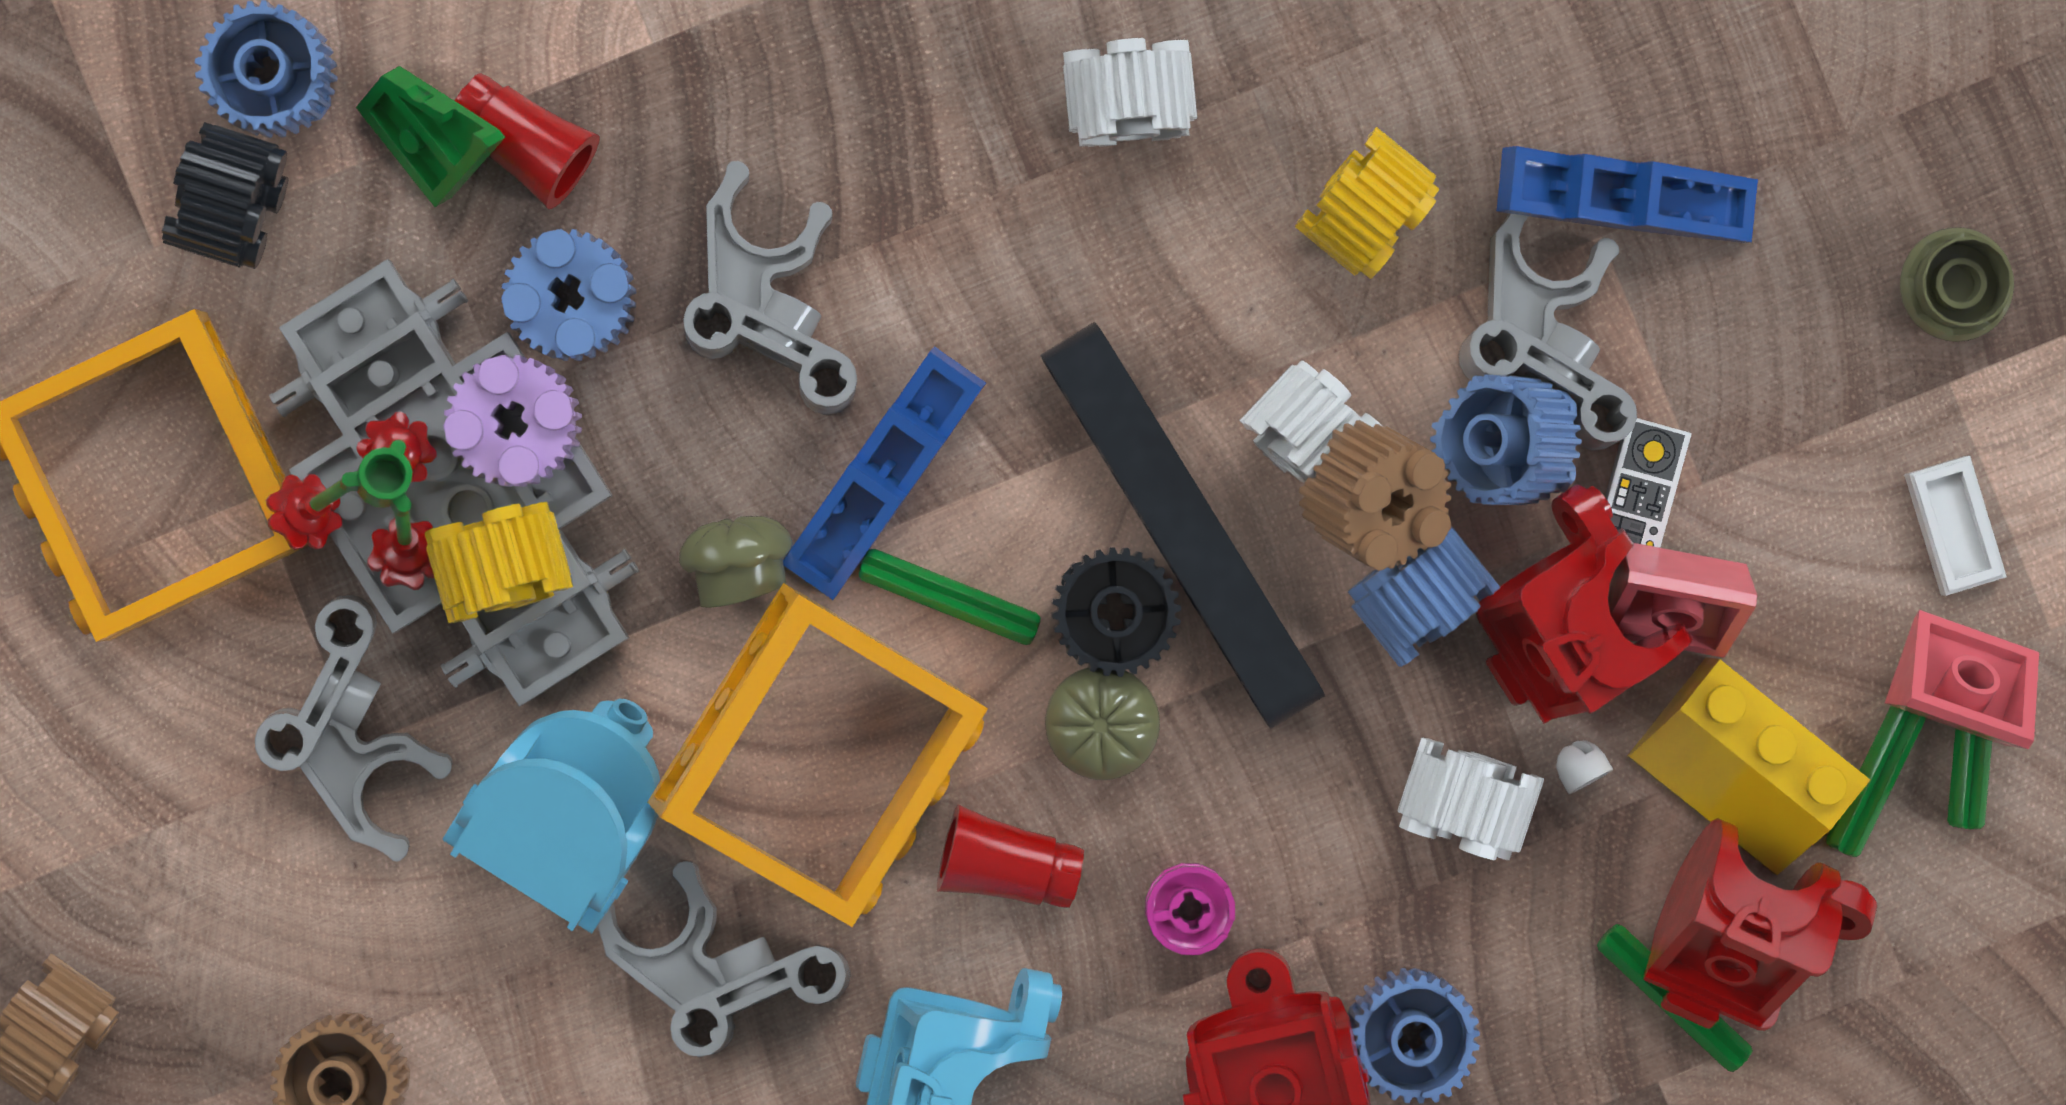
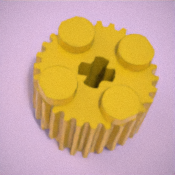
M1375 127L1368 135V139L1364 144L1370 149V152L1364 157L1354 149L1324 185L1325 189L1319 196L1321 200L1316 205L1321 209L1317 216L1307 209L1295 225L1296 229L1354 276L1362 272L1369 279H1372L1394 253L1393 245L1399 238L1395 234L1396 231L1400 229L1402 224L1411 231L1414 230L1436 203L1434 197L1439 191V188L1433 184L1436 175L1378 127Z
M540 502L521 507L520 503L512 504L482 513L483 521L465 526L463 522H456L425 532L428 543L426 549L448 623L478 618L477 612L484 609L487 613L506 608L514 609L527 606L528 604L552 598L554 591H565L573 588L571 573L554 512H550L548 502Z

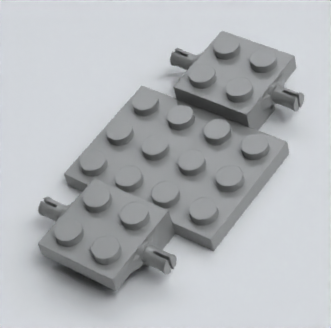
M387 259L279 327L296 354L301 376L276 392L269 394L272 403L280 404L276 409L285 418L287 414L315 397L324 404L343 434L340 438L290 468L289 471L292 475L298 476L301 481L309 474H315L320 478L325 488H329L341 480L346 472L358 470L363 458L358 454L356 447L362 439H370L365 431L367 423L370 421H385L395 412L401 411L407 415L409 425L415 421L426 423L428 427V442L437 451V457L434 461L424 464L428 472L426 479L422 482H411L405 493L411 501V509L409 511L411 523L429 521L433 528L451 523L463 522L465 526L483 521L482 513L496 508L520 503L521 507L540 502H548L550 512H554L571 573L573 588L565 591H554L552 598L523 607L506 608L487 613L485 609L478 611V618L462 622L469 633L473 646L448 662L441 664L444 674L447 675L468 663L467 667L448 678L455 688L487 667L489 671L502 679L520 707L630 638L612 610L610 596L607 591L633 574L638 573L639 569L635 562H631L614 574L611 573L614 569L632 559L625 548L619 554L593 569L578 557L563 531L560 530L613 496L581 444L579 447H571L570 451L574 457L573 459L565 458L563 460L566 467L564 470L554 469L552 470V478L548 479L540 476L539 484H529L527 482L526 487L514 485L507 487L485 482V478L475 477L472 475V469H466L461 465L464 458H458L453 455L455 448L447 443L443 427L447 418L444 415V410L452 408V404L447 401V398L457 394L453 388L454 384L462 385L465 382L462 374L464 372L469 374L475 373L473 365L477 363L481 365L487 358L507 355L512 358L515 355L525 356L512 335L506 332L456 364L441 340L436 320L463 303L468 302L464 292L459 291L461 287L453 278L449 283L422 299L407 287L393 263ZM517 404L514 411L505 409L501 414L500 420L504 423L502 433L507 439H509L512 432L522 436L528 428V424L521 419L522 412L525 409L521 404ZM350 491L340 497L341 504L334 512L338 513L342 518V526L338 530L331 532L330 536L391 632L397 633L441 605L435 578L424 577V585L419 590H412L403 585L386 587L382 585L380 580L381 571H372L368 567L367 559L374 547L372 533L377 529L389 531V523L395 518L392 508L373 507L364 502L357 491Z

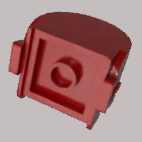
M1574 485L1552 500L1553 515L1570 544L1500 585V588L1491 596L1479 600L1478 603L1481 607L1475 612L1479 623L1498 651V654L1487 658L1486 664L1510 703L1517 706L1529 700L1543 724L1552 719L1584 712L1592 714L1633 685L1664 667L1684 651L1693 640L1683 623L1666 627L1634 644L1623 636L1610 615L1608 593L1616 568L1628 554L1634 543L1625 529H1616L1610 520L1613 517V512L1609 502L1593 486L1586 489L1581 485Z
M1716 818L1705 827L1696 839L1671 886L1654 932L1651 954L1643 980L1668 990L1661 1001V1007L1664 1010L1710 1029L1719 1020V1014H1722L1753 1029L1766 1031L1771 1029L1778 1020L1781 1005L1810 976L1819 977L1828 971L1832 965L1838 939L1859 940L1871 933L1878 905L1866 887L1854 881L1841 880L1840 872L1837 869L1821 862L1812 865L1802 875L1792 890H1783L1758 879L1749 871L1741 858L1738 849V828L1731 823Z
M1263 948L1252 949L1236 958L1227 975V989L1232 1007L1196 1021L1187 1031L1189 1051L1186 1056V1072L1190 1093L1182 1095L1184 1105H1371L1367 1082H1369L1368 1071L1363 1069L1361 1059L1358 1056L1350 1018L1341 999L1329 996L1324 991L1296 993L1288 962L1283 956L1273 950ZM1256 968L1264 969L1270 975L1271 983L1266 987H1256L1249 981L1248 973Z

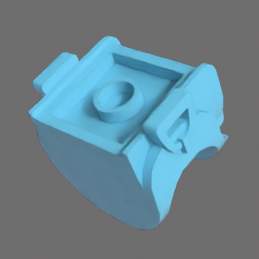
M617 699L615 701L599 702L592 712L566 710L550 714L532 722L510 744L479 785L474 784L463 801L464 805L442 839L454 847L450 855L456 858L460 853L570 922L567 928L571 931L578 924V926L592 934L614 900L618 899L629 880L624 878V876L651 835L658 818L657 813L647 803L660 782V776L654 759L646 749L653 737V730L647 721L646 712L630 700Z
M1022 968L1014 982L1008 1011L947 994L911 987L899 988L893 992L889 999L881 1038L874 1034H869L865 1038L856 1078V1087L861 1092H869L866 1105H971L976 1087L983 1078L997 1068L1014 1062L1048 1057L1052 1038L1046 1034L1048 1022L1054 1023L1058 1017L1062 1001V987L1059 984H1053L1052 975L1048 972Z

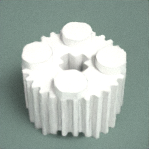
M1144 38L1120 39L1106 43L1107 54L1104 56H1100V50L1081 49L1063 53L1069 131L1078 133L1079 146L1104 147L1117 145V141L1152 138V141H1160L1189 136L1190 121L1197 119L1192 58L1189 52L1188 40L1152 44L1151 51L1146 50Z
M1303 360L1297 366L1291 365L1239 420L1247 430H1252L1259 434L1253 441L1275 466L1279 467L1284 473L1290 472L1303 483L1308 477L1314 478L1317 473L1313 468L1315 465H1321V454H1328L1330 452V447L1327 444L1332 439L1333 430L1337 429L1342 432L1344 424L1349 423L1354 426L1356 420H1361L1371 427H1374L1375 424L1381 425L1369 414L1365 413L1360 417L1354 410L1344 404L1351 397V393L1337 378L1325 369L1318 373Z
M1421 738L1397 810L1403 814L1399 827L1431 839H1436V836L1451 839L1452 834L1462 837L1459 849L1490 860H1496L1497 857L1510 860L1512 852L1521 851L1544 778L1534 774L1522 773L1520 781L1513 779L1517 767L1512 764L1472 751L1471 753L1462 750L1456 752L1448 749L1446 756L1440 755L1444 743L1429 738Z

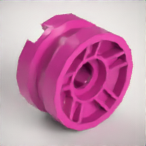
M1179 863L1164 869L1152 881L1145 897V916L1153 935L1165 948L1181 955H1201L1216 949L1228 937V933L1235 920V901L1227 883L1213 869L1199 863ZM1185 896H1193L1194 899L1199 900L1202 904L1201 914L1194 920H1185L1178 914L1177 909L1184 901Z

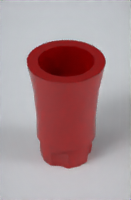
M482 73L475 75L462 88L454 100L502 132L505 138L488 157L520 181L547 209L555 208L570 194L589 167L597 151L600 141L598 134L564 120L532 102L512 87H502L492 78Z
M958 804L950 821L937 878V892L973 893L1013 899L1038 906L1043 901L1050 905L1070 908L1072 901L1075 899L1081 877L1084 850L1075 845L1056 842L1055 837L1027 831L988 818Z

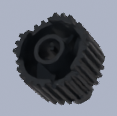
M204 122L199 131L201 143L191 140L187 142L184 153L180 157L179 166L176 168L173 184L178 185L175 206L180 209L177 214L178 219L170 216L165 217L162 228L163 243L238 268L244 265L256 269L262 259L267 242V233L261 231L266 211L277 214L285 198L289 178L282 174L287 160V151L279 149L277 144Z
M1110 547L1104 555L1101 549L1094 550V558H1090L1087 554L1081 556L1082 562H1073L1070 568L1061 575V585H1056L1055 590L1060 594L1058 598H1052L1051 601L1052 604L1057 606V610L1051 612V618L1058 620V623L1053 626V630L1055 633H1062L1058 641L1060 645H1065L1066 653L1070 657L1075 658L1080 666L1089 663L1088 667L1092 672H1095L1099 667L1102 668L1104 676H1109L1111 671L1115 670L1118 677H1123L1124 671L1127 669L1131 674H1137L1138 666L1141 665L1145 669L1149 668L1150 659L1159 661L1161 659L1159 653L1163 649L1169 650L1168 638H1176L1177 634L1172 629L1173 626L1180 625L1181 620L1175 617V613L1181 611V606L1174 604V599L1179 597L1178 591L1170 590L1173 580L1172 578H1163L1165 569L1157 567L1154 564L1155 560L1153 558H1142V552L1136 551L1131 556L1129 548H1122L1118 554L1115 547ZM1111 593H1119L1121 602L1132 604L1133 607L1132 618H1123L1124 627L1117 630L1110 629L1109 621L1104 618H1098L1097 614L1098 605L1107 604L1106 596Z

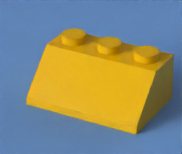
M1709 657L1702 661L1627 755L1709 822L1719 818L1735 825L1738 828V845L1776 875L1827 834L1870 781L1868 777L1721 659Z

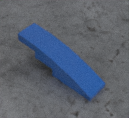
M1512 146L1502 149L1496 211L1616 229L1749 243L1752 242L1758 179L1654 161L1636 163L1590 154L1566 155Z
M934 346L897 400L888 409L857 456L848 465L784 558L783 565L834 600L984 388L986 382Z

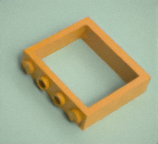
M193 309L0 401V460L2 462L9 460L19 483L13 485L15 498L28 519L37 518L47 539L41 543L43 556L56 577L65 576L75 597L68 602L73 619L81 632L85 635L92 633L96 642L115 639L301 550L290 548L284 536L273 531L274 536L111 613L18 420L172 345L182 342L268 521L274 512L270 511L266 506V499L270 494L280 490L283 479L286 476L209 315L204 311Z
M783 582L647 803L660 818L853 927L859 916L869 913L877 903L883 888L881 881L893 861L902 859L912 847L917 833L915 826L926 808L934 806L943 797L950 782L949 771L960 753L970 750L979 739L984 727L982 718L988 708L971 695ZM809 624L949 707L835 891L694 811Z

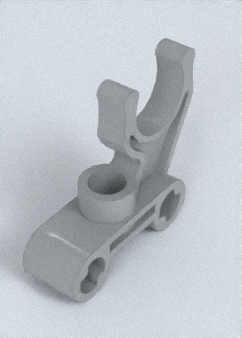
M732 161L727 165L726 174L720 187L706 205L709 293H704L694 298L686 308L683 318L686 340L693 351L702 357L710 359L725 357L732 353L738 344L758 352L800 373V396L805 405L812 411L823 415L837 414L849 406L855 395L857 375L853 363L843 353L811 338L822 317L818 311L794 297L774 290L770 285L774 279L791 276L812 263L820 237L832 222V209L823 202L813 203L810 206L806 228L795 241L784 247L765 249L753 246L739 235L732 223L731 210L734 199L750 179L748 167L740 161ZM717 312L729 319L731 327L726 335L721 332H715L709 340L700 336L695 330L696 322L700 317L705 320H711ZM826 368L838 371V384L844 389L841 393L832 397L817 394V381L812 377L815 372Z
M1508 213L1500 228L1490 238L1487 322L1474 330L1462 343L1459 351V365L1464 375L1471 381L1473 376H1510L1514 374L1518 377L1541 379V382L1553 384L1552 389L1566 391L1577 404V416L1573 423L1580 425L1581 430L1576 432V437L1582 439L1580 446L1591 451L1604 450L1627 437L1634 429L1637 420L1636 405L1626 391L1590 370L1600 352L1599 346L1580 331L1557 322L1554 317V311L1573 308L1595 295L1608 265L1619 254V246L1614 240L1609 238L1599 240L1591 248L1586 268L1579 276L1570 280L1552 281L1538 276L1529 268L1520 252L1519 236L1523 224L1529 216ZM1491 340L1497 342L1505 353V360L1500 359L1493 366L1482 358L1479 347H1484ZM1592 404L1602 405L1609 410L1606 421L1613 426L1612 432L1606 433L1595 427L1598 416L1590 410Z
M352 595L339 596L328 602L317 616L315 623L316 637L320 645L330 653V656L302 709L282 708L271 713L257 729L255 749L260 760L272 769L287 771L300 767L352 841L378 849L392 861H400L407 855L410 847L409 839L404 835L384 831L371 821L363 803L362 792L366 779L379 766L389 761L398 760L420 764L436 779H443L450 773L453 760L449 754L430 749L409 733L385 734L368 742L359 739L357 735L358 727L381 685L380 682L356 671L374 637L377 627L376 614L371 605L362 598ZM338 609H349L357 613L358 617L355 625L363 630L362 637L354 642L338 640L334 637L337 632V626L329 621L331 614ZM287 724H291L303 736L302 750L298 747H291L286 754L279 753L270 742L271 729L281 731Z
M689 861L680 862L673 869L674 878L687 894L690 908L687 924L677 939L667 946L655 949L637 946L628 940L618 927L614 903L597 926L603 941L605 955L676 1011L672 1017L670 1027L672 1039L681 1051L691 1056L702 1057L711 1055L727 1047L733 1038L735 1029L733 1014L791 988L796 996L805 1002L814 1004L831 1002L844 994L850 982L851 972L848 961L842 953L831 947H809L775 961L764 936L734 948L716 958L709 957L706 953V945L714 933L717 907L702 884L699 867L697 864ZM814 957L817 958L820 964H833L835 967V983L825 993H823L819 985L807 986L804 980V969L807 963ZM698 1009H706L711 1012L718 1023V1027L710 1031L712 1042L707 1046L693 1041L688 1032V1028L696 1023L694 1012Z

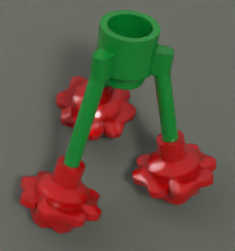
M400 411L395 412L385 421H370L367 423L365 431L370 439H362L356 447L358 454L363 458L358 470L346 472L341 480L326 489L320 478L315 474H309L302 481L296 475L290 474L283 479L280 490L270 494L266 499V506L270 511L274 512L268 519V527L272 531L283 535L289 547L294 550L302 549L306 543L315 550L321 549L326 544L328 535L342 526V518L338 513L334 512L341 504L340 497L350 491H357L364 502L373 507H391L395 514V518L389 523V531L377 529L372 533L374 547L367 559L368 567L372 571H381L380 580L382 585L386 587L403 585L412 590H419L424 585V577L434 578L426 549L428 543L425 532L433 529V526L429 521L410 522L409 511L411 509V501L405 493L411 482H422L426 479L428 472L424 464L433 462L437 457V451L428 442V427L426 423L415 421L409 425L407 415Z

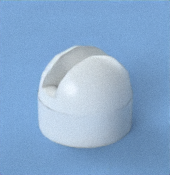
M1586 740L1576 741L1570 746H1565L1557 758L1556 768L1558 775L1568 794H1572L1613 771L1605 754L1597 745Z

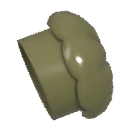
M1945 228L1927 235L1910 251L1901 271L1900 293L1908 315L1924 332L1945 341H1969L1987 334L2004 318L2013 298L2014 276L2006 254L1991 238L1969 228Z
M740 516L734 521L723 519L718 522L702 525L691 533L680 548L679 563L682 569L688 573L695 572L701 607H721L757 598L779 589L783 582L786 584L782 558L791 550L793 541L788 530L782 524L765 516Z
M1088 667L1071 674L1055 689L1046 709L1045 730L1053 753L1070 771L1088 779L1113 780L1134 772L1149 758L1159 736L1160 717L1152 693L1136 676L1124 671L1123 677H1118L1115 670H1112L1109 676H1104L1102 668L1098 667L1095 672H1092Z

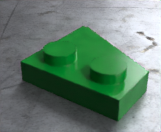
M401 66L382 75L356 106L359 113L434 207L452 198L505 138L498 128Z

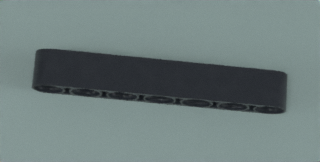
M1096 322L1089 324L1042 353L1040 356L1059 389L1269 728L1273 729L1325 697L1316 677Z

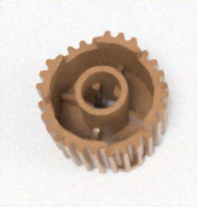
M1356 420L1354 426L1349 423L1344 424L1342 432L1337 429L1333 430L1332 439L1327 444L1330 447V452L1328 454L1322 453L1320 456L1322 460L1321 465H1315L1313 468L1317 473L1314 478L1308 477L1305 485L1299 488V493L1304 495V498L1299 501V506L1305 509L1302 517L1316 525L1314 530L1322 535L1321 538L1356 560L1378 571L1384 570L1387 567L1390 569L1394 568L1396 562L1401 565L1406 564L1408 556L1413 559L1418 557L1417 550L1420 548L1426 550L1428 547L1432 548L1440 545L1451 529V519L1448 515L1449 509L1444 507L1445 503L1451 500V495L1446 493V490L1451 487V482L1445 480L1449 473L1445 469L1444 460L1434 452L1388 426L1383 427L1375 424L1374 427H1371L1361 420Z
M51 953L42 964L44 966L42 971L48 974L44 981L37 987L27 980L0 1015V1034L2 1035L0 1038V1079L36 1104H39L44 1097H47L55 1104L61 1099L79 1074L77 1069L80 1065L74 1062V1060L85 1045L94 1051L99 1048L117 1023L118 1019L116 1017L119 1014V1011L112 1007L116 997Z
M350 1012L339 1013L334 1018L331 1014L326 1015L321 1020L316 1019L289 1038V1042L280 1048L281 1054L275 1060L279 1066L271 1073V1076L275 1077L277 1081L270 1085V1089L278 1093V1096L272 1100L273 1104L402 1105L405 1101L402 1095L408 1090L410 1069L406 1064L408 1061L407 1057L399 1056L398 1052L403 1047L401 1044L394 1045L392 1043L395 1035L393 1033L385 1035L383 1033L385 1025L382 1023L377 1027L373 1026V1018H365L360 1013ZM329 1067L336 1071L344 1070L349 1074L352 1080L349 1083L353 1087L352 1092L345 1087L338 1092L331 1089L327 1081L334 1074L328 1070Z

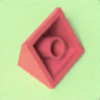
M1634 543L1628 554L1616 568L1608 594L1610 615L1627 640L1638 642L1666 627L1683 623L1693 639L1685 651L1725 658L1756 608L1757 593L1747 564Z
M1919 610L1909 631L1885 704L2004 746L2029 749L2034 742L2039 652Z

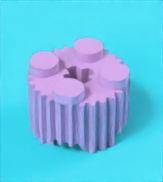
M507 355L490 357L485 359L481 365L478 363L473 365L475 373L469 374L464 372L462 374L465 382L462 385L455 383L453 388L457 392L456 396H448L447 401L452 404V408L444 410V415L447 418L443 427L447 443L455 448L453 455L458 458H464L461 464L464 468L472 469V475L485 478V482L512 487L513 485L526 487L527 482L529 484H539L540 476L550 479L553 477L552 470H564L566 468L563 460L565 458L573 459L574 455L570 451L571 447H579L580 445L575 436L582 431V428L576 425V421L582 418V414L574 411L579 401L569 397L574 390L571 386L564 384L566 381L564 376L555 373V369L532 358L527 360V358L520 355H515L514 358ZM521 404L525 408L521 419L528 424V428L522 436L512 432L509 439H507L502 433L504 423L500 420L501 414L505 409L514 411L516 405Z

